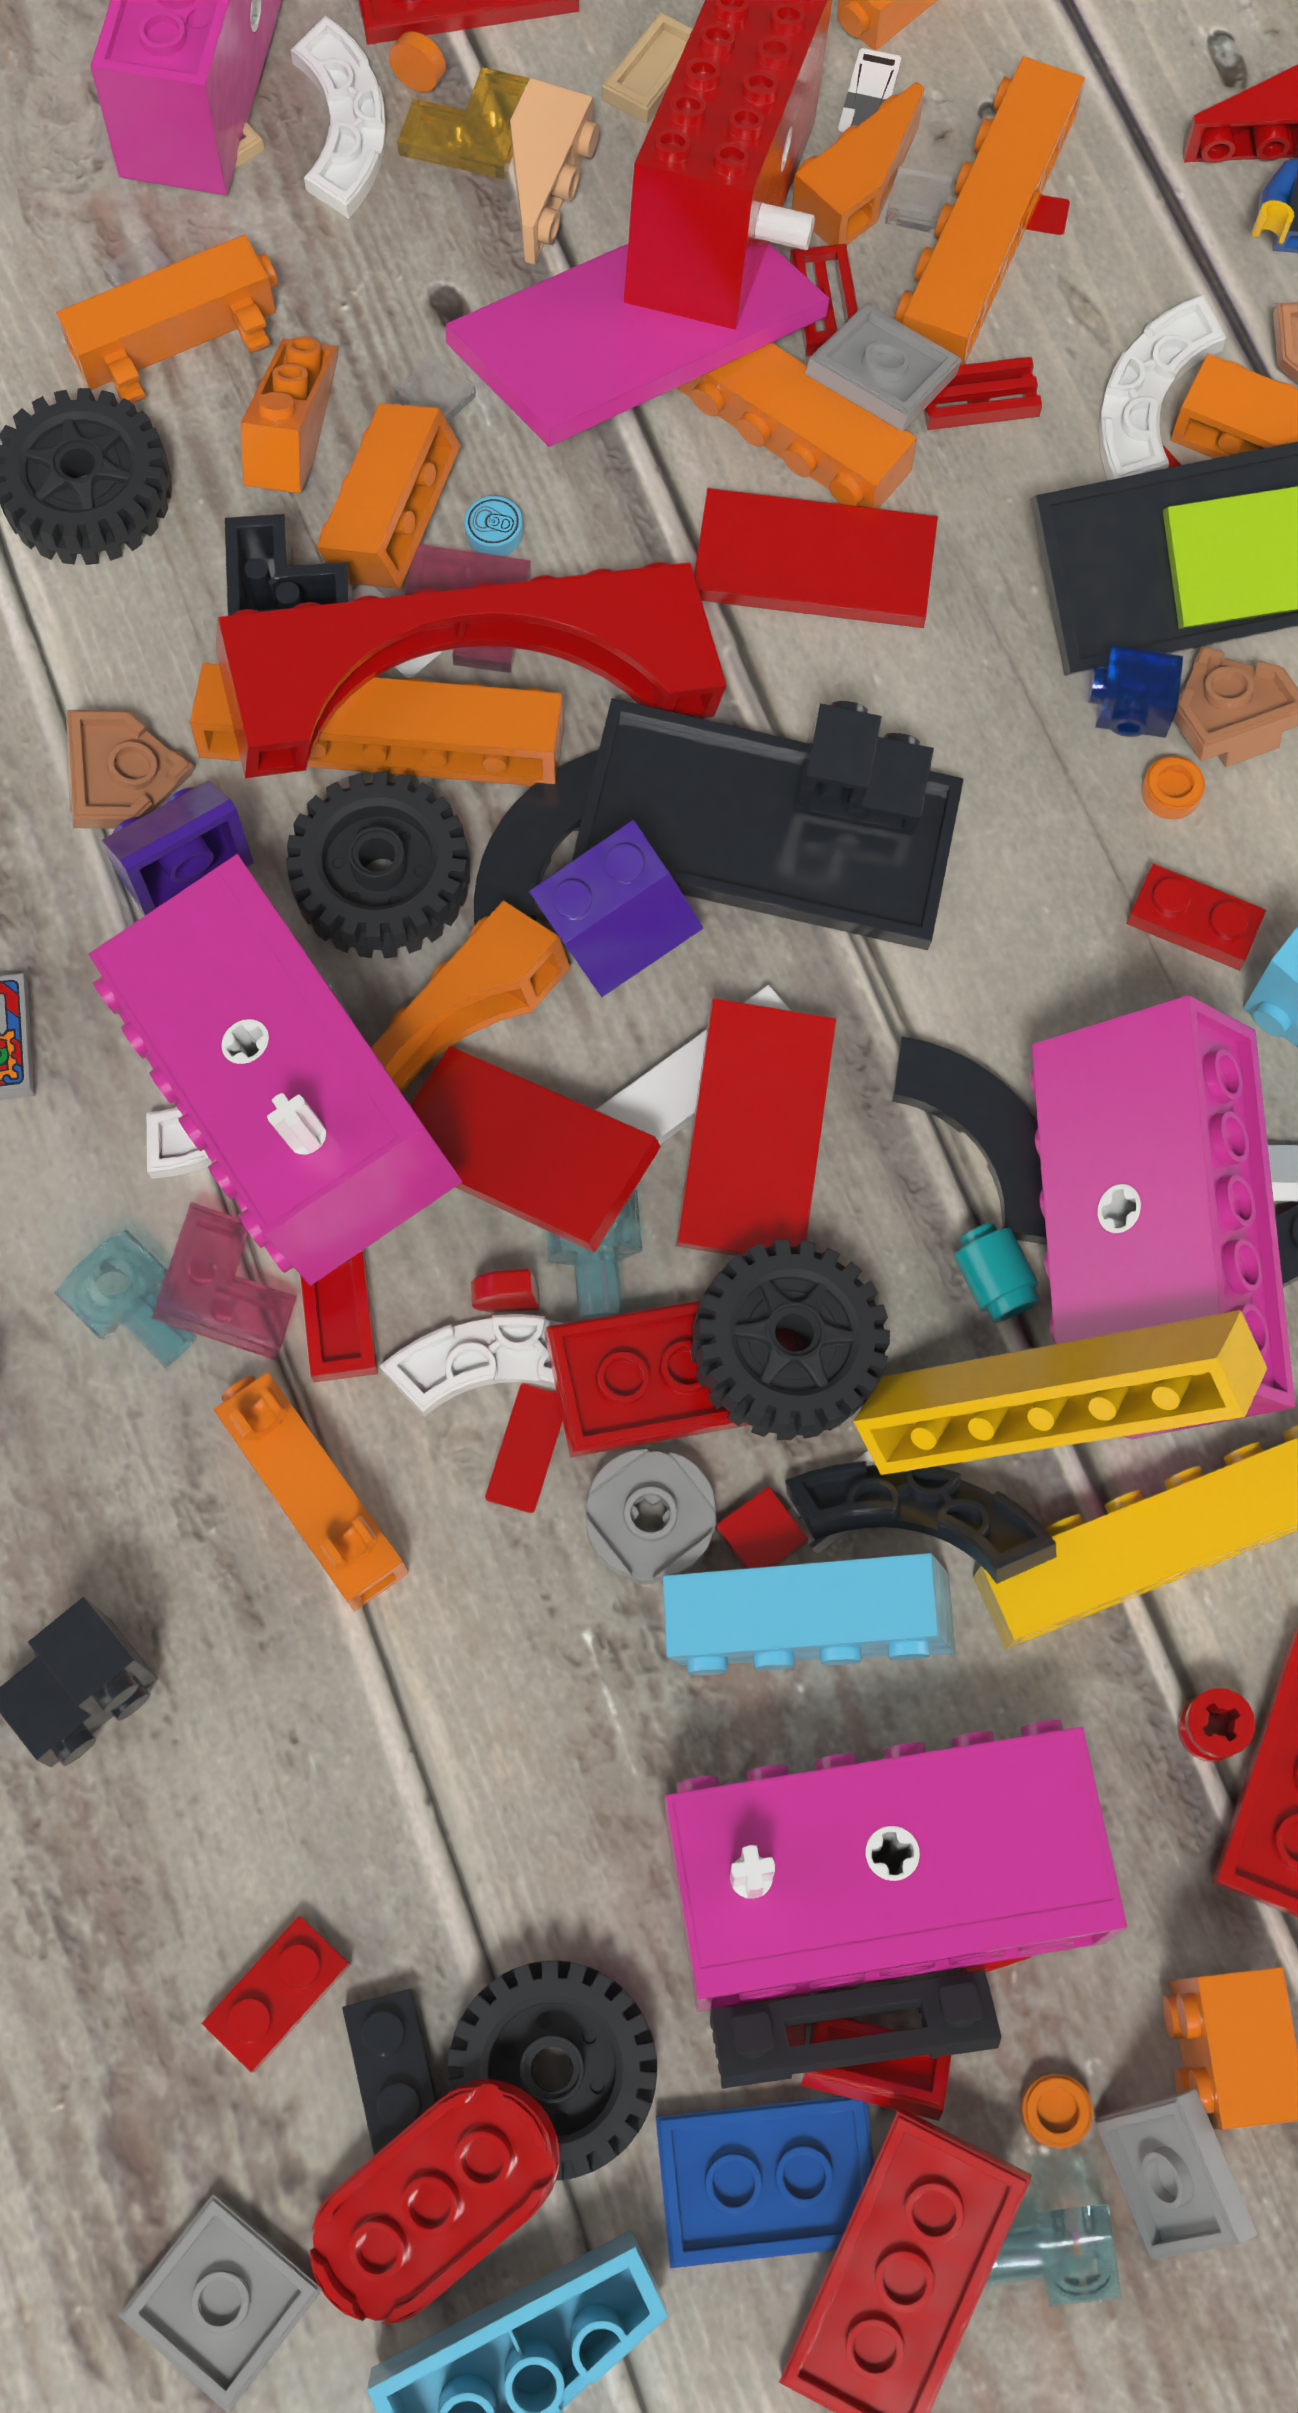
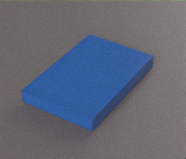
M838 2096L655 2117L670 2268L837 2250L874 2166L866 2102Z

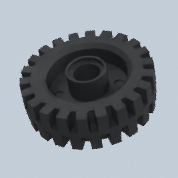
M78 388L77 400H70L66 389L54 392L56 404L50 406L42 396L32 401L35 414L31 416L23 408L20 409L13 416L16 429L5 425L0 432L2 445H0V506L15 534L18 533L21 541L27 547L32 549L36 546L39 554L52 560L57 552L61 562L65 564L75 565L77 554L82 555L86 565L99 564L98 552L105 550L109 560H115L122 557L119 547L122 543H125L134 551L142 545L141 531L151 537L158 529L156 517L165 518L168 511L167 498H171L172 485L169 465L156 428H153L150 418L143 411L137 412L134 403L123 398L118 404L114 393L102 390L97 401L91 388Z
M373 772V782L364 783L362 774L349 776L350 787L342 789L338 782L327 786V798L322 800L315 795L307 803L308 815L305 816L299 813L293 824L295 835H289L288 858H286L294 899L308 925L312 924L315 933L325 942L329 938L332 939L336 949L348 953L350 947H354L358 956L372 958L374 950H381L384 959L397 957L396 948L406 946L409 954L422 949L421 940L425 937L431 943L441 937L442 925L445 923L451 927L458 917V906L464 907L468 895V884H470V858L462 824L458 816L453 815L451 805L443 796L437 800L434 789L423 782L418 788H415L412 777L399 774L396 783H392L389 781L387 772ZM378 859L393 862L390 867L382 871L376 872L366 869L368 864Z
M789 1239L775 1240L769 1248H764L762 1243L749 1248L742 1257L738 1254L726 1264L721 1272L719 1271L706 1289L693 1321L691 1357L692 1363L697 1362L698 1365L696 1377L701 1388L705 1386L709 1388L711 1393L708 1399L717 1410L723 1406L730 1412L727 1419L737 1426H740L743 1422L753 1426L751 1433L765 1437L770 1432L777 1434V1440H792L797 1435H803V1438L807 1439L818 1436L824 1430L828 1429V1431H831L851 1417L866 1402L878 1384L887 1363L888 1356L885 1355V1352L890 1345V1330H884V1324L888 1318L884 1304L876 1305L874 1301L878 1291L871 1280L863 1284L858 1279L862 1270L852 1261L845 1267L837 1261L840 1253L830 1248H827L823 1254L814 1251L815 1243L801 1240L796 1247H790ZM786 1328L796 1332L803 1341L804 1350L794 1352L782 1347L776 1338L775 1330Z
M560 1960L533 1962L514 1968L500 1975L480 1991L468 2005L459 2020L449 2049L447 2065L449 2091L470 2081L490 2079L510 2083L530 2094L549 2116L557 2135L560 2164L556 2180L577 2178L605 2166L629 2146L646 2121L653 2103L657 2082V2056L652 2033L642 2011L632 1997L618 1983L600 1971L589 1966ZM550 2047L564 2050L573 2063V2075L566 2087L558 2091H549L542 2088L536 2082L533 2075L535 2058L541 2051Z

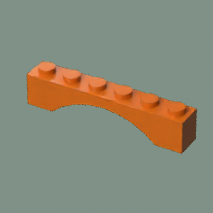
M504 900L490 916L479 920L473 927L469 939L449 961L441 963L434 970L428 985L410 1005L402 1007L394 1014L388 1029L371 1047L401 1093L403 1094L414 1078L442 1052L446 1051L449 1046H453L468 1035L501 1020L531 1013L571 968L560 937Z

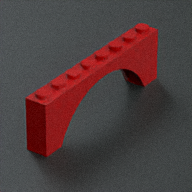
M655 562L636 569L619 571L596 569L584 575L558 578L542 575L524 582L506 584L482 582L470 588L446 591L422 589L411 595L385 598L368 595L356 598L351 602L325 605L307 602L290 609L264 612L247 609L235 612L230 616L218 617L216 654L245 779L306 771L312 751L323 729L335 712L352 694L371 679L390 668L417 657L455 648L492 646L540 652L577 664L605 678L640 705L696 718L714 717L727 685L691 563L669 565L665 562Z

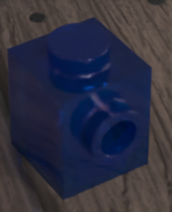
M1111 646L1104 668L1094 667L1090 681L1088 703L1098 704L1095 728L1109 729L1124 737L1149 735L1166 738L1178 708L1183 656Z

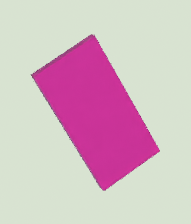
M625 244L446 323V344L550 447L825 318L829 297L771 244H768L736 330L624 303L628 244Z

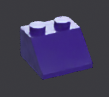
M209 780L196 788H185L176 792L162 807L142 818L134 817L122 822L114 829L111 835L101 840L112 866L144 916L236 854L239 855L246 867L254 864L235 805L229 797Z
M634 820L529 891L601 998L704 929L672 876Z

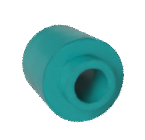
M988 1223L971 1230L959 1239L963 1248L956 1252L953 1258L980 1311H988L993 1323H999L1017 1316L1040 1301L1034 1289L1039 1282L1011 1228L997 1230L994 1223Z

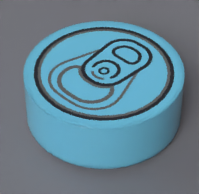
M500 496L481 498L475 501L465 514L466 539L469 546L476 553L485 557L498 558L512 553L520 545L523 538L522 514L519 508L509 499Z

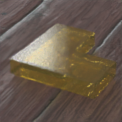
M481 67L466 110L413 98L397 141L399 156L505 180L513 157L510 120L530 78Z

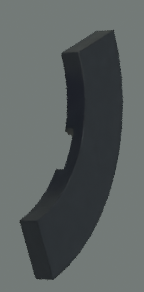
M598 751L574 759L557 768L555 784L535 783L513 804L501 819L482 856L476 878L474 893L475 925L482 918L490 916L503 900L536 921L537 903L529 891L542 882L544 874L552 861L551 856L562 841L571 832L579 831Z
M902 1036L892 1102L924 1110L940 1118L959 1133H965L988 1162L987 1168L992 1175L1001 1205L1002 1229L1011 1228L1016 1239L1019 1241L1047 1245L1046 1223L1040 1207V1194L1043 1190L1041 1159L1035 1145V1133L1038 1129L1036 1118L1008 1086L974 1061L950 1049Z
M858 1461L812 1470L785 1480L787 1495L815 1541L832 1534L861 1528L886 1527L917 1531L946 1541L964 1551L988 1572L996 1584L1057 1557L1056 1542L1024 1508L999 1491L992 1494L981 1487L961 1480V1473L934 1466L881 1475L877 1467H867V1461Z

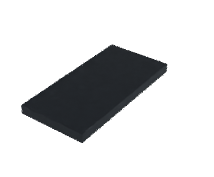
M1298 442L1039 494L1030 499L1064 676L1298 627V611L1179 629L1163 518V510L1170 506L1298 486Z
M611 698L572 861L634 820L683 895L928 951L933 938L964 778L930 771L922 816L913 835L795 812L794 807L807 745L806 742Z

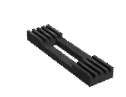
M985 1970L711 2009L710 2026L713 2030L712 2037L713 2043H715L716 2058H718L719 2074H721L722 2089L792 2079V2074L922 2055L936 2058L997 2049L1002 2038ZM918 2008L919 2014H922L921 2023L923 2028L789 2047L786 2026Z

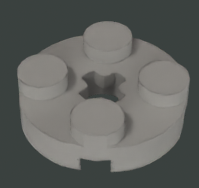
M648 1449L632 1450L611 1460L594 1478L585 1506L587 1537L597 1557L611 1571L631 1579L634 1583L650 1585L663 1581V1576L687 1573L704 1557L716 1528L715 1496L703 1472L690 1460L672 1452L666 1454L660 1451L648 1452ZM645 1500L650 1506H655L662 1502L668 1509L662 1516L665 1527L657 1532L650 1527L643 1530L636 1527L634 1522L638 1519L639 1512L635 1506L638 1502Z

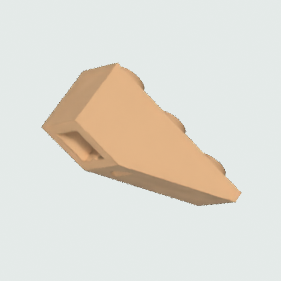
M530 78L510 120L524 260L535 265L544 244L552 245L556 238L560 225V209L564 200L572 201L576 194L580 179L581 162L584 157L591 158L598 143L600 126L598 123L593 122L592 96Z

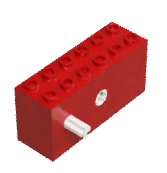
M705 0L634 162L624 303L736 330L769 242L808 250L815 224L814 215L783 208L815 123L832 0Z

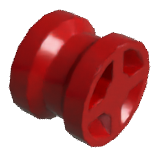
M1213 1688L1191 1699L1182 1708L1177 1720L1178 1736L1183 1747L1193 1757L1205 1762H1220L1242 1752L1251 1743L1255 1732V1715L1250 1704L1240 1694L1227 1688ZM1208 1707V1709L1211 1711V1713H1218V1714H1220V1716L1215 1715V1714H1210L1206 1708ZM1226 1724H1228V1730L1226 1735L1228 1736L1229 1740L1224 1736V1733L1226 1731Z

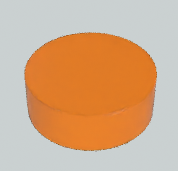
M404 33L389 52V62L394 74L404 85L415 91H431L445 74L446 62L441 50L434 41L421 33Z
M1166 756L1158 759L1149 767L1141 787L1142 799L1147 808L1155 815L1165 819H1181L1190 815L1198 807L1205 791V779L1200 768L1189 759L1180 756Z
M1045 2074L1032 2080L1023 2091L1019 2104V2114L1024 2129L1036 2142L1052 2148H1067L1080 2142L1088 2133L1093 2120V2106L1088 2092L1077 2080L1063 2074Z

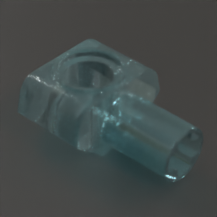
M636 1189L629 1197L595 1253L545 1230L548 1263L574 1266L578 1321L623 1314L618 1261L643 1251Z
M127 1229L99 1245L71 1271L54 1292L99 1339H106L123 1325L164 1368L175 1362L186 1352L197 1337L156 1296L167 1284L171 1273ZM107 1272H118L128 1277L131 1285L121 1294L107 1295L97 1289L95 1282L101 1275Z
M1108 2204L1035 2212L1037 2225L1009 2229L986 2282V2285L1045 2279L1049 2306L1122 2299Z

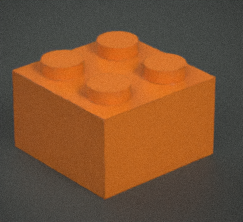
M1283 1967L1170 1980L1171 1995L1163 1997V2015L1170 2039H1179L1183 2068L1175 2070L1176 2093L1196 2088L1213 2129L1225 2130L1298 2121V2049Z

